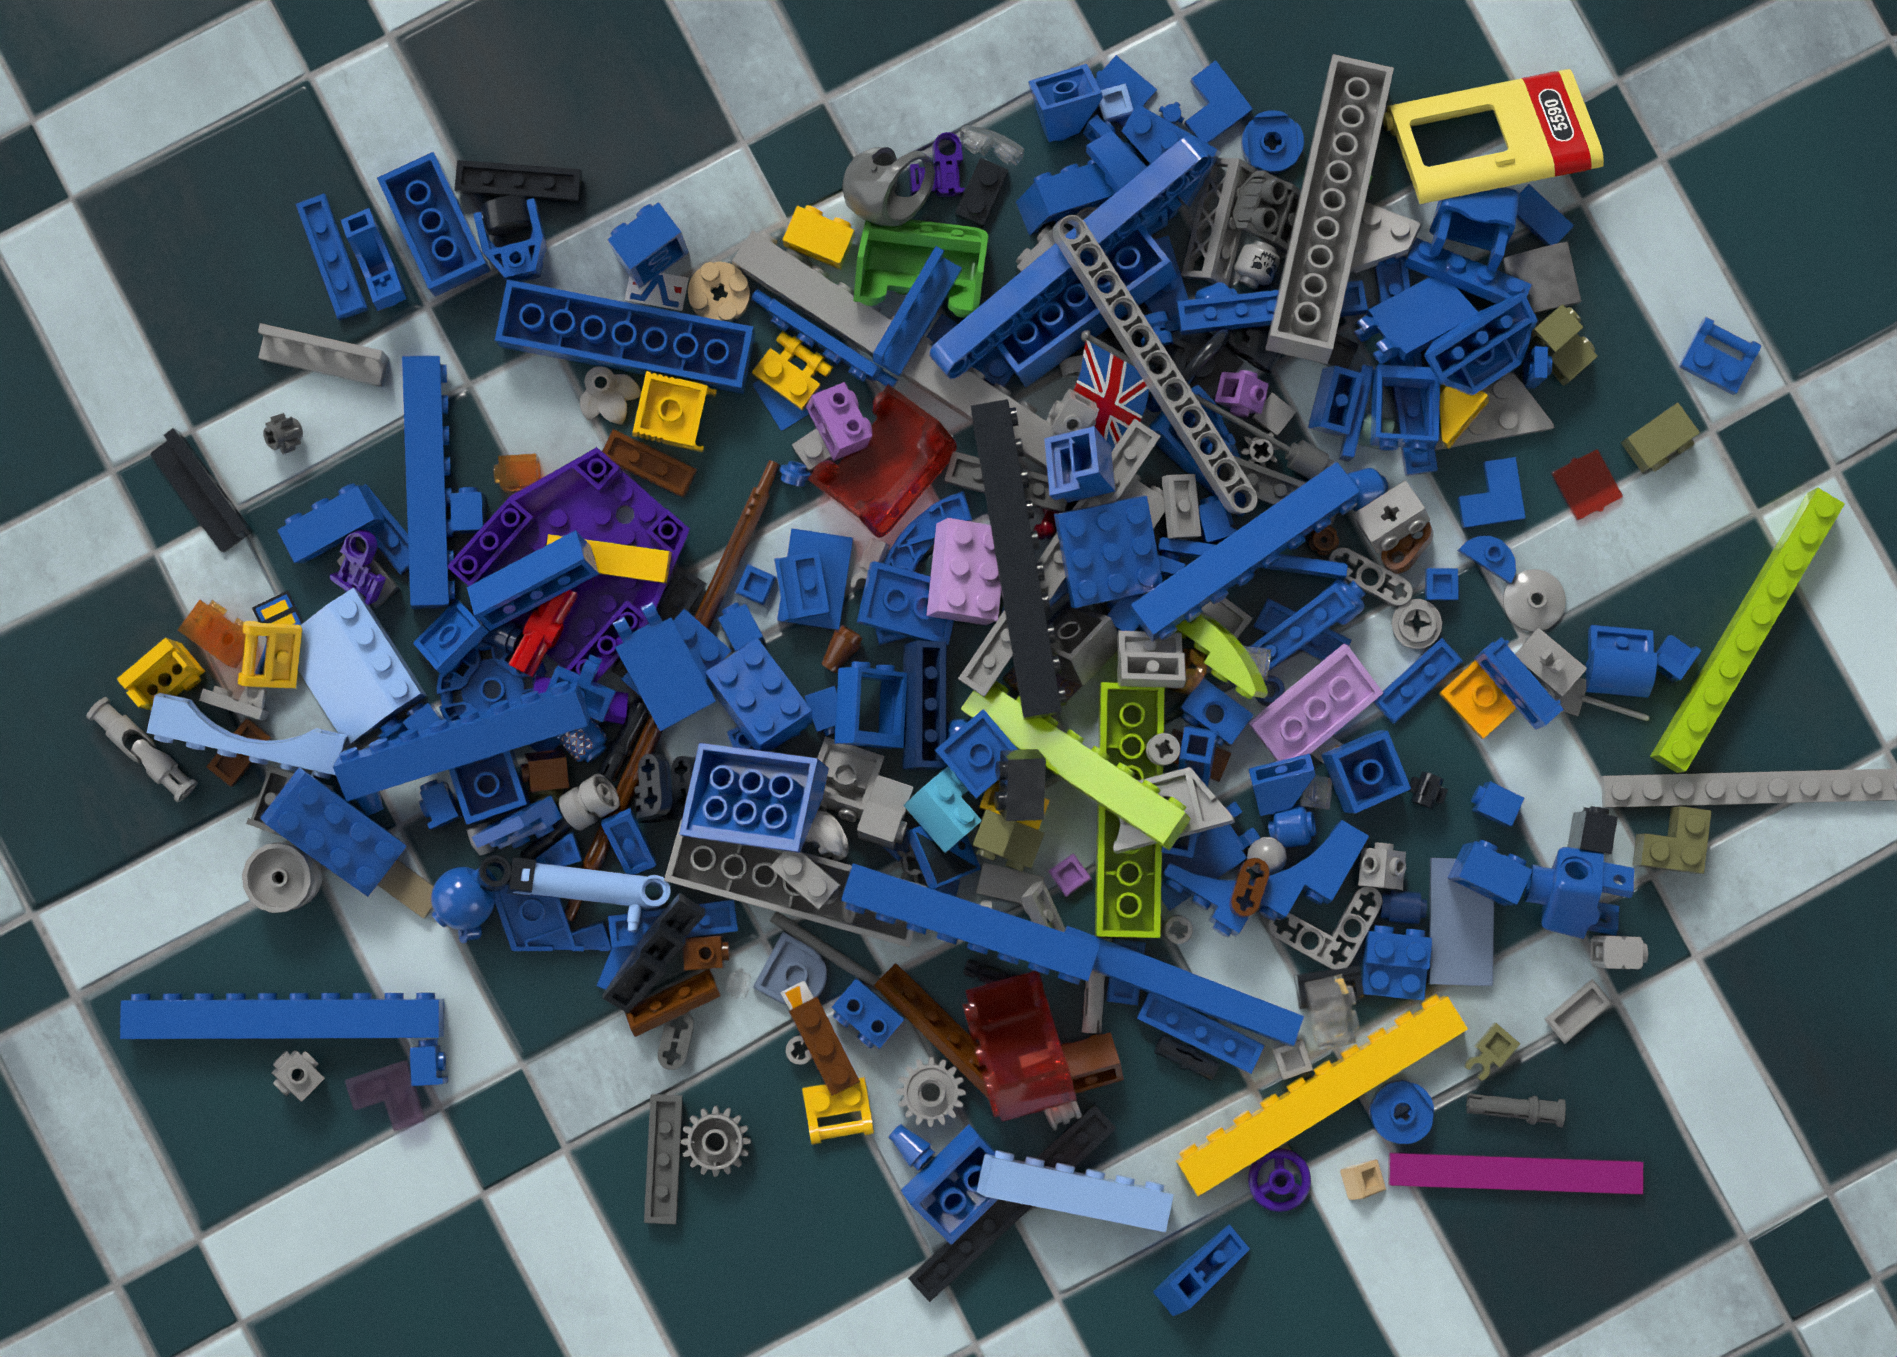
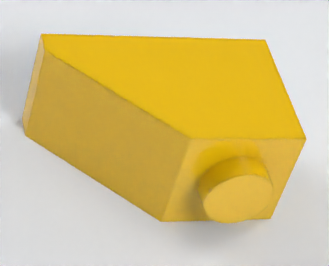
M1443 384L1440 386L1441 434L1443 444L1448 449L1489 403L1488 395L1482 390L1470 396Z

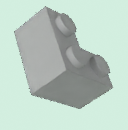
M877 775L870 799L866 802L857 828L858 839L894 850L896 843L902 845L907 830V822L904 821L906 813L910 814L903 805L913 797L914 787Z

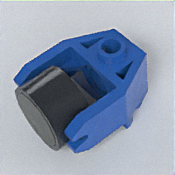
M509 195L484 203L481 206L482 213L477 212L473 213L481 249L486 258L506 281L508 279L525 282L540 278L544 264V254L547 250V242L534 198L526 200L524 195ZM531 225L533 227L531 238L526 241L496 247L489 238V235H507L522 231ZM517 259H521L519 263L514 264Z

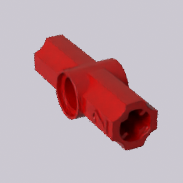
M568 590L541 604L539 609L531 614L523 630L524 637L508 665L534 678L548 650L552 649L559 640L564 629L563 623L577 600V593Z

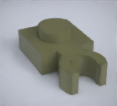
M1494 1022L1474 1045L1481 1053L1478 1056L1469 1058L1465 1062L1464 1067L1470 1070L1475 1063H1479L1482 1066V1071L1476 1078L1482 1081L1488 1077L1490 1065L1494 1063L1500 1068L1518 1048L1520 1043Z

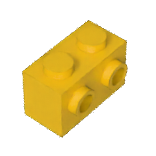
M806 205L804 209L797 206L782 239L784 247L841 270L855 239V230L851 228L852 225L841 218L835 217L834 220L823 217V212L815 207Z

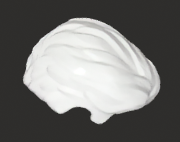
M817 811L805 841L808 843L812 842L816 848L819 847V853L826 858L832 857L835 861L844 859L848 854L849 845L842 826L832 814Z

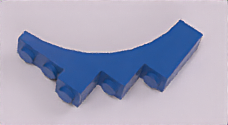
M1341 820L1336 824L1324 843L1308 858L1287 870L1269 876L1258 912L1272 921H1275L1277 918L1283 920L1288 915L1301 890L1306 892L1305 897L1318 905H1321L1322 902L1325 904L1330 903L1369 836ZM1171 863L1166 866L1161 878L1166 881L1164 885L1168 889L1178 894L1184 891L1193 897L1191 901L1204 910H1208L1209 907L1214 909L1208 921L1214 924L1212 928L1225 937H1229L1230 934L1236 937L1240 934L1249 917H1238L1230 910L1229 901L1236 880H1217L1193 874ZM1250 879L1248 885L1253 886L1255 879ZM1246 890L1245 895L1241 899H1236V902L1240 904V910L1244 911L1247 907H1252L1253 904L1248 901L1251 891Z

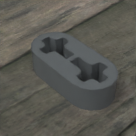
M689 1012L681 1015L684 1017V1022L688 1024V1029H682L679 1038L674 1037L676 1027L671 1025L672 1020L664 1025L658 1049V1061L665 1069H678L687 1059L694 1031V1019ZM673 1042H678L676 1053L681 1055V1059L675 1060L673 1064H669L668 1058L664 1056V1051H670Z

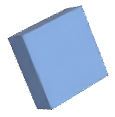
M1126 83L1101 90L1103 99L1099 103V108L1103 120L1112 122L1131 115L1133 107Z

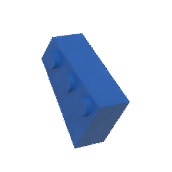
M1136 104L1122 129L1124 135L1150 164L1183 137L1193 136L1139 104ZM1195 136L1193 137L1213 157V162L1202 176L1178 195L1189 207H1191L1221 154L1218 149Z
M1093 160L1087 162L1088 165L1078 167V164H1073L1063 168L1060 171L1061 173L1053 176L1051 172H1047L1033 179L1034 183L1016 201L1029 236L1038 233V229L1045 223L1052 221L1057 223L1064 217L1077 214L1080 210L1087 207L1098 208L1112 197L1116 192L1105 182V172Z

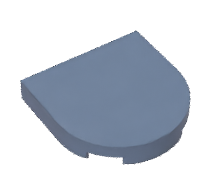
M782 932L752 988L787 1005L781 992L805 981L813 997H818L827 981V968L823 958L810 946Z

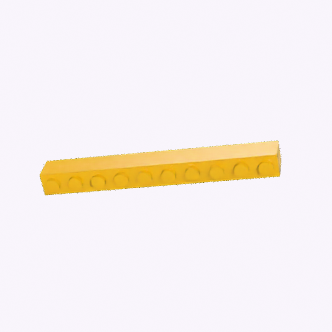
M1437 994L1432 995L1420 1003L1423 1008L1414 1014L1409 1010L1394 1019L1396 1025L1386 1031L1381 1027L1367 1036L1369 1041L1360 1047L1357 1044L1351 1045L1340 1053L1343 1058L1331 1064L1330 1060L1320 1064L1313 1070L1315 1075L1309 1079L1304 1080L1303 1077L1296 1079L1286 1086L1289 1090L1288 1092L1279 1097L1276 1093L1260 1102L1262 1108L1251 1114L1249 1110L1241 1113L1233 1119L1235 1124L1225 1131L1222 1127H1219L1206 1136L1208 1141L1197 1147L1194 1143L1180 1151L1179 1155L1181 1158L1176 1160V1163L1197 1196L1202 1195L1468 1030L1449 997H1438Z

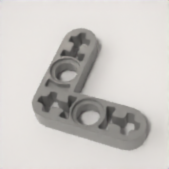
M1373 887L1359 888L1353 894L1331 936L1290 913L1286 916L1288 919L1287 925L1293 929L1297 928V923L1303 926L1297 932L1294 943L1289 941L1293 934L1287 931H1282L1280 934L1276 932L1277 926L1274 925V921L1269 919L1267 928L1270 935L1326 967L1330 969L1347 968L1381 908L1382 896ZM1371 892L1375 905L1365 908L1363 914L1369 916L1367 921L1359 915L1351 914L1353 908L1359 911L1363 904L1359 899L1360 895H1367ZM1350 919L1357 920L1361 925L1359 935L1353 938L1348 937L1343 928L1346 921ZM1309 931L1314 932L1318 937V945L1312 950L1305 949L1301 944L1302 935ZM1339 935L1344 941L1354 943L1352 949L1349 946H1345L1342 951V955L1346 957L1345 961H1338L1334 965L1332 963L1333 957L1329 953L1331 950L1337 951L1342 942L1336 941Z

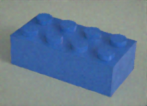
M434 152L377 177L425 283L435 297L491 271L447 175Z
M300 767L260 817L271 829L367 897H369L407 847L399 838Z

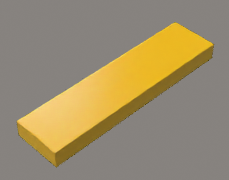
M548 534L547 545L563 536ZM586 540L592 548L599 574L667 583L672 552Z

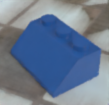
M970 1124L901 1189L909 1204L951 1245L998 1200L985 1197L977 1192L984 1155L995 1156L996 1151Z

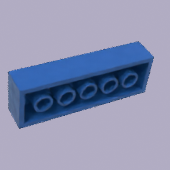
M1142 225L1106 255L1138 306L1178 278L1169 258ZM1102 277L1098 279V289L1102 293L1108 294L1111 289L1110 282ZM1078 278L995 348L1023 385L1028 387L1085 345V342L1081 339L1083 331L1089 330L1090 335L1096 337L1109 328V325ZM1117 304L1115 306L1114 313L1118 319L1128 314L1127 309L1123 305Z

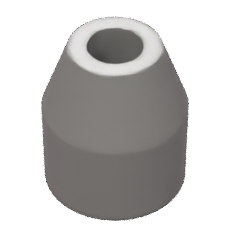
M491 822L466 829L470 843L479 855L495 850V847L491 848L489 843L477 848L472 839V836L490 826Z

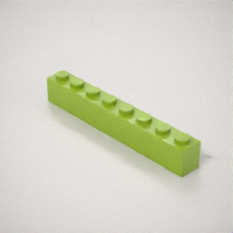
M995 681L985 697L973 690L961 707V710L972 719L984 709L1018 750L1038 749L1046 758L1047 770L1167 850L1172 848L1191 820L1184 812L1187 808L1184 804L1172 796L1167 801L1158 795L1161 790L1146 779L1143 783H1140L1133 778L1135 772L1119 762L1117 767L1107 761L1110 757L1108 754L1096 746H1093L1091 750L1082 744L1084 739L1074 731L1068 729L1064 733L1057 728L1059 722L1051 716L1023 720L1020 697L1018 696L1014 700L1008 696L1007 693L1010 690L998 681Z

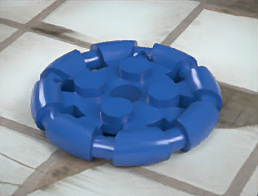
M519 640L516 641L515 647H518L517 643ZM480 642L460 660L457 667L450 670L445 676L439 673L437 695H440L442 706H439L444 719L451 722L460 719L459 716L471 710H478V713L489 710L492 704L499 701L507 700L508 703L518 701L520 696L533 691V688L525 689L526 684L523 678L531 676L508 665L509 663L506 661L514 653L507 654ZM491 649L493 659L482 660L481 651ZM543 662L535 676L545 677V674H547ZM462 663H465L470 668L462 677L457 671ZM490 681H497L501 686L500 695L494 699L488 698L484 692L486 684ZM461 690L463 701L454 703L452 692Z

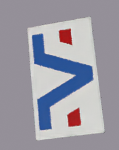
M661 273L639 289L629 276L625 300L682 311L689 278Z

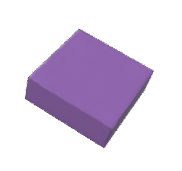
M1074 853L1048 871L1065 897L1092 879Z

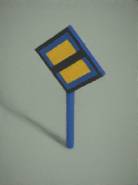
M289 591L252 607L260 623L300 626L304 623ZM266 644L262 652L255 674H262L265 662Z

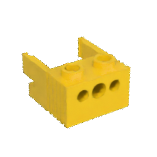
M646 371L632 436L645 437L646 440L662 441L663 444L703 452L704 446L699 447L695 443L705 396L712 394L715 397L716 390L707 388L708 385L678 378L674 379L673 377L668 378V376L663 377L661 374L657 376L656 373L651 374V372Z
M165 637L119 676L117 680L124 689L128 690L126 693L139 708L152 710L155 695L164 693L177 696L184 689L189 691L201 681L199 676L205 670L182 643ZM171 676V684L167 686L166 681Z

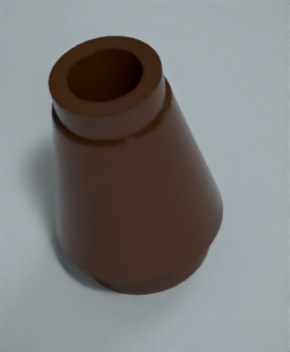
M842 625L839 630L834 631L821 664L832 672L837 673L839 668H842L861 648L860 642L863 637Z

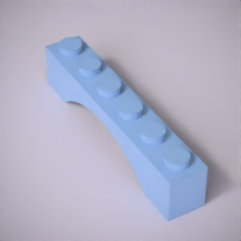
M158 693L154 697L146 732L154 734V739L160 742L173 743L174 739L185 741L188 748L205 750V746L218 749L217 753L223 756L236 757L237 753L249 756V761L254 763L268 764V760L281 763L280 768L297 771L301 767L312 770L311 774L314 776L328 779L331 777V774L336 775L333 765L339 754L344 751L348 736L316 728L303 735L283 740L265 741L250 739L231 733L215 724L199 710L191 699L164 693Z

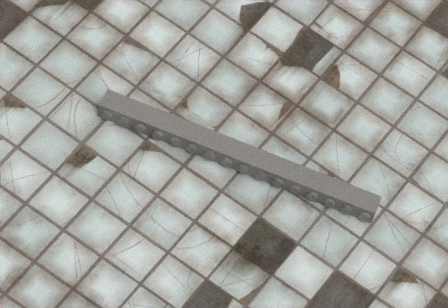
M752 230L733 258V265L752 280L873 358V352L894 316H891L889 319L879 313L881 308L878 305L867 306L861 302H854V290L842 282L836 285L827 279L829 274L820 267L814 265L810 268L802 263L803 257L790 248L785 252L776 246L777 240L763 231L759 235ZM923 336L901 377L972 423L971 405L1008 399L1009 407H1016L1019 426H1014L1013 430L1015 439L1021 438L1024 457L1047 471L1044 438L1055 436L1051 429V418L1048 417L1045 421L1035 414L1037 409L1022 400L1019 404L1010 398L1011 392L996 383L993 387L983 380L985 376L973 367L955 379L948 378L929 355L933 342L926 336ZM1135 474L1118 501L1143 495L1147 496L1154 529L1165 512L1163 490L1154 485L1148 488L1140 482L1142 478Z

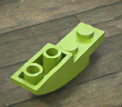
M1200 614L1195 620L1187 622L1185 619L1175 626L1177 628L1175 633H1182V638L1184 639L1188 636L1195 641L1193 646L1197 650L1208 655L1204 663L1213 669L1211 671L1213 676L1226 683L1230 680L1237 685L1235 690L1248 699L1253 697L1265 698L1267 696V688L1255 662L1238 639L1221 623L1211 616Z

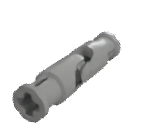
M107 697L100 699L90 708L86 717L90 721L95 720L106 731L105 735L129 758L137 763L142 761L147 775L157 784L162 783L174 795L176 802L185 799L194 790L198 782L195 779L190 780L178 769V763L168 754L155 749L156 746L153 740L127 715L122 716L110 705V700ZM134 734L142 736L144 739L134 742L131 751L126 749L125 741L128 737ZM171 778H174V779H175L179 784H181V785H178V784H177L175 781H173Z

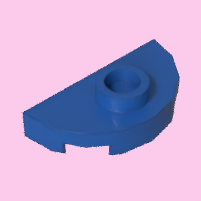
M1477 536L1466 541L1457 550L1509 584L1512 583L1516 573V560L1511 549L1502 540L1492 536Z

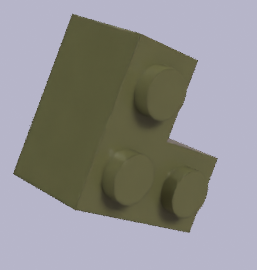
M1562 304L1532 330L1528 347L1530 350L1535 346L1548 347V356H1552L1551 373L1565 386L1598 356L1594 353V345L1586 337H1580L1577 334L1583 328L1579 323L1581 322L1579 315L1572 308H1566Z
M1681 806L1671 807L1667 836L1645 833L1636 834L1632 865L1691 874H1704L1711 811Z
M986 809L972 847L977 848L976 855L994 861L995 856L1007 860L1005 866L1023 872L1025 867L1032 868L1045 833L1016 821H1006L1002 815Z

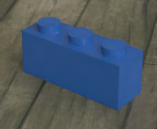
M355 483L349 484L338 490L339 496L330 501L328 498L322 499L311 506L313 510L305 515L297 513L285 520L286 525L279 528L278 532L294 563H306L344 542L349 534L361 529H368L384 520L368 486H356Z

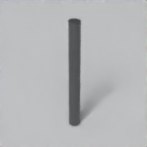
M777 911L774 913L770 920L771 923L810 946L819 954L876 990L874 984L880 979L878 976Z

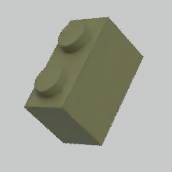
M1676 403L1623 440L1621 444L1642 473L1649 468L1656 472L1670 462L1667 458L1669 454L1676 450L1680 455L1693 446L1695 443L1692 438L1700 432L1680 404Z

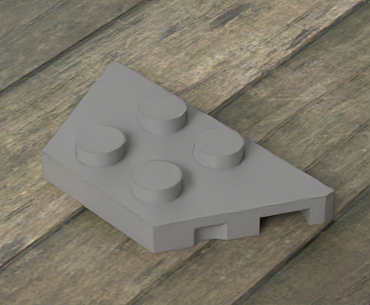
M1514 372L1507 373L1482 389L1488 395L1489 403L1450 448L1552 430L1554 425ZM1441 425L1439 428V441L1434 447L1435 450L1447 448L1442 441Z
M1190 767L1146 779L1161 790L1158 795L1167 801L1172 796L1187 807L1184 812L1191 820L1179 837L1235 823L1234 817ZM1120 818L1119 823L1121 825L1117 841H1114L1113 845L1116 854L1157 843Z

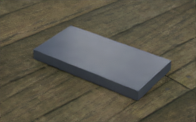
M1430 858L1429 937L1432 938L1430 968L1428 969V984L1493 986L1494 901L1447 879L1456 859Z

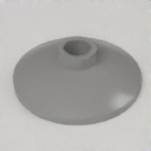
M1531 569L1520 572L1514 576L1512 583H1508L1504 590L1503 606L1507 617L1517 627L1526 631L1534 632L1537 628L1545 630L1552 627L1561 618L1565 609L1566 597L1561 583L1553 575L1543 570ZM1533 594L1541 596L1542 602L1540 605H1535L1532 602L1531 597Z

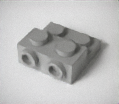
M825 737L817 758L829 770L823 799L818 811L825 812L826 809L839 812L838 816L841 819L855 822L856 819H861L885 756L852 745L834 744V739Z

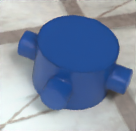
M1175 102L1174 104H1168L1165 107L1161 106L1159 108L1162 118L1175 125L1178 122L1182 123L1184 121V117L1181 116V109L1179 108L1180 103Z

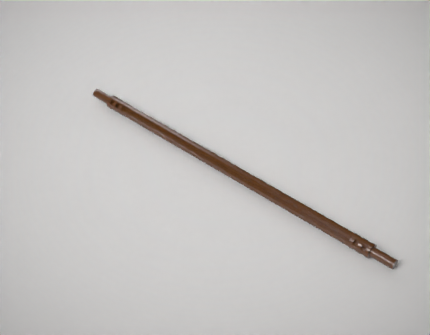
M769 460L757 488L753 487L694 617L708 630L770 497L768 492L780 468V464ZM651 714L616 789L619 797V807L603 817V819L627 810L632 801L635 787L639 785V761L644 755L653 754L663 730L659 731ZM602 822L581 865V869L600 871L611 843L602 827ZM569 899L565 908V915L568 920L574 921L583 900Z

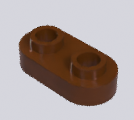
M1427 522L1424 528L1419 531L1423 533L1422 537L1415 539L1413 538L1414 534L1410 533L1400 539L1394 548L1381 552V559L1386 569L1395 574H1400L1412 567L1433 540L1434 532L1430 522ZM1397 556L1404 557L1401 562H1394V559Z

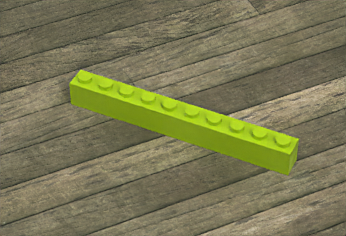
M1820 488L1807 492L1650 755L1651 758L1676 773L1687 771L1845 503Z

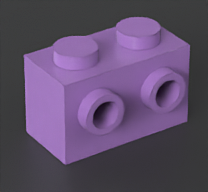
M845 382L811 395L806 406L834 461L866 448L873 433L869 420L866 417L863 418L858 409L859 404L853 391L848 390Z

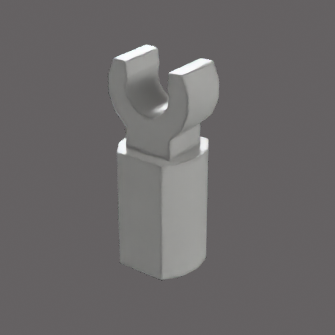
M870 537L858 566L861 568V571L852 577L851 588L855 589L859 580H866L870 562L883 563L890 546L889 544Z

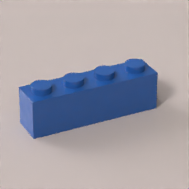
M575 530L467 587L474 616L491 631L597 576L599 572L591 546Z

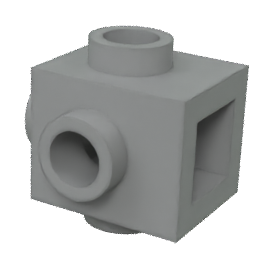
M1068 389L1062 401L1057 400L1049 412L1048 417L1051 418L1050 423L1053 434L1057 436L1095 426L1096 421L1093 419L1098 413L1097 405L1090 399Z
M1375 843L1374 848H1362L1359 861L1358 885L1403 890L1406 852L1393 850L1394 844Z
M295 1050L291 1054L286 1051L273 1064L276 1069L272 1074L277 1078L273 1084L285 1096L291 1092L301 1102L325 1078L315 1069L318 1063L306 1051L301 1055ZM299 1068L300 1075L292 1079V1071Z

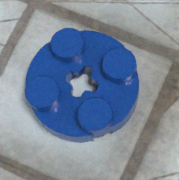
M1270 110L1259 113L1248 123L1243 131L1241 138L1243 156L1248 164L1256 168L1257 171H1266L1269 174L1285 172L1295 165L1302 153L1304 146L1302 129L1297 122L1295 123L1284 112ZM1269 135H1274L1275 140H1280L1281 145L1276 146L1275 150H1270L1269 146L1264 144V141L1268 140Z
M1406 1080L1391 1081L1378 1089L1373 1096L1369 1106L1371 1122L1378 1134L1384 1139L1398 1144H1411L1426 1136L1432 1127L1434 1104L1427 1091L1418 1084ZM1398 1104L1409 1106L1410 1109L1407 1111L1409 1118L1407 1120L1401 1117L1398 1119L1394 1117V1114L1397 1112L1395 1107Z

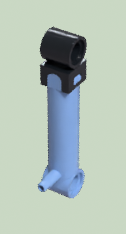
M498 855L490 856L481 863L477 872V881L480 886L490 892L499 891L505 885H508L507 894L521 896L534 894L629 906L627 918L629 932L638 931L641 908L648 911L661 908L670 896L668 882L658 875L647 877L536 863V860L513 857L511 864H509L504 857ZM491 866L498 867L502 871V879L499 881L490 880L486 876V869ZM647 886L658 888L660 899L650 900L645 894V888Z

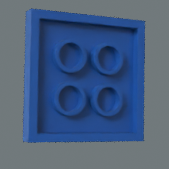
M1143 495L1054 514L1072 608L1150 592L1163 583L1147 496Z

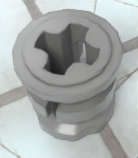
M1073 1094L1054 1099V1102L1042 1103L1046 1118L1053 1131L1057 1129V1124L1061 1122L1067 1124L1073 1117L1076 1119L1082 1117Z

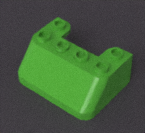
M912 219L898 226H882L865 220L857 256L853 301L861 302L867 306H875L886 299L887 291H895L900 295H907L935 246L944 250L943 257L962 268L959 277L946 298H949V310L958 317L966 318L980 306L988 233L976 227Z

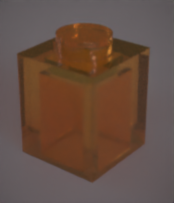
M536 453L498 456L499 464L494 465L495 483H500V487L504 491L522 490L541 479L540 457Z

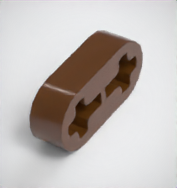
M1260 858L1248 859L1239 869L1229 901L1230 910L1238 917H1250L1259 908L1270 872L1266 862ZM1254 865L1259 866L1258 872L1262 873V877H1257L1254 880L1253 886L1248 885L1250 874L1246 872V868L1251 869ZM1246 890L1251 891L1248 901L1253 904L1252 907H1247L1244 911L1240 910V904L1236 902V899H1241L1245 895Z

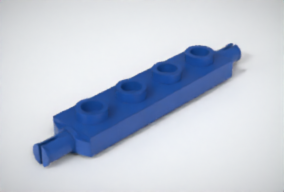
M759 289L754 292L751 300L766 309L769 316L772 317L770 322L783 331H786L788 328L798 334L796 338L803 341L804 345L809 348L816 345L824 351L822 355L836 365L839 362L850 367L848 372L862 382L866 378L871 382L878 381L891 391L896 386L899 379L885 372L884 368L877 366L778 302L777 299H772Z

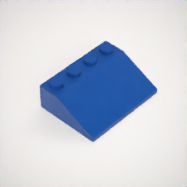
M699 743L679 835L800 853L823 799L829 768L818 758Z

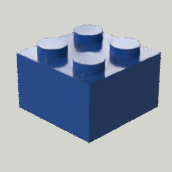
M1376 730L1321 754L1345 813L1355 814L1411 789L1388 731Z
M514 749L448 769L466 825L473 826L531 805L525 783H522L521 772Z
M1484 840L1463 844L1447 879L1503 906L1517 905L1533 871L1525 866L1527 861L1513 854L1508 856L1501 855L1496 852L1497 846Z

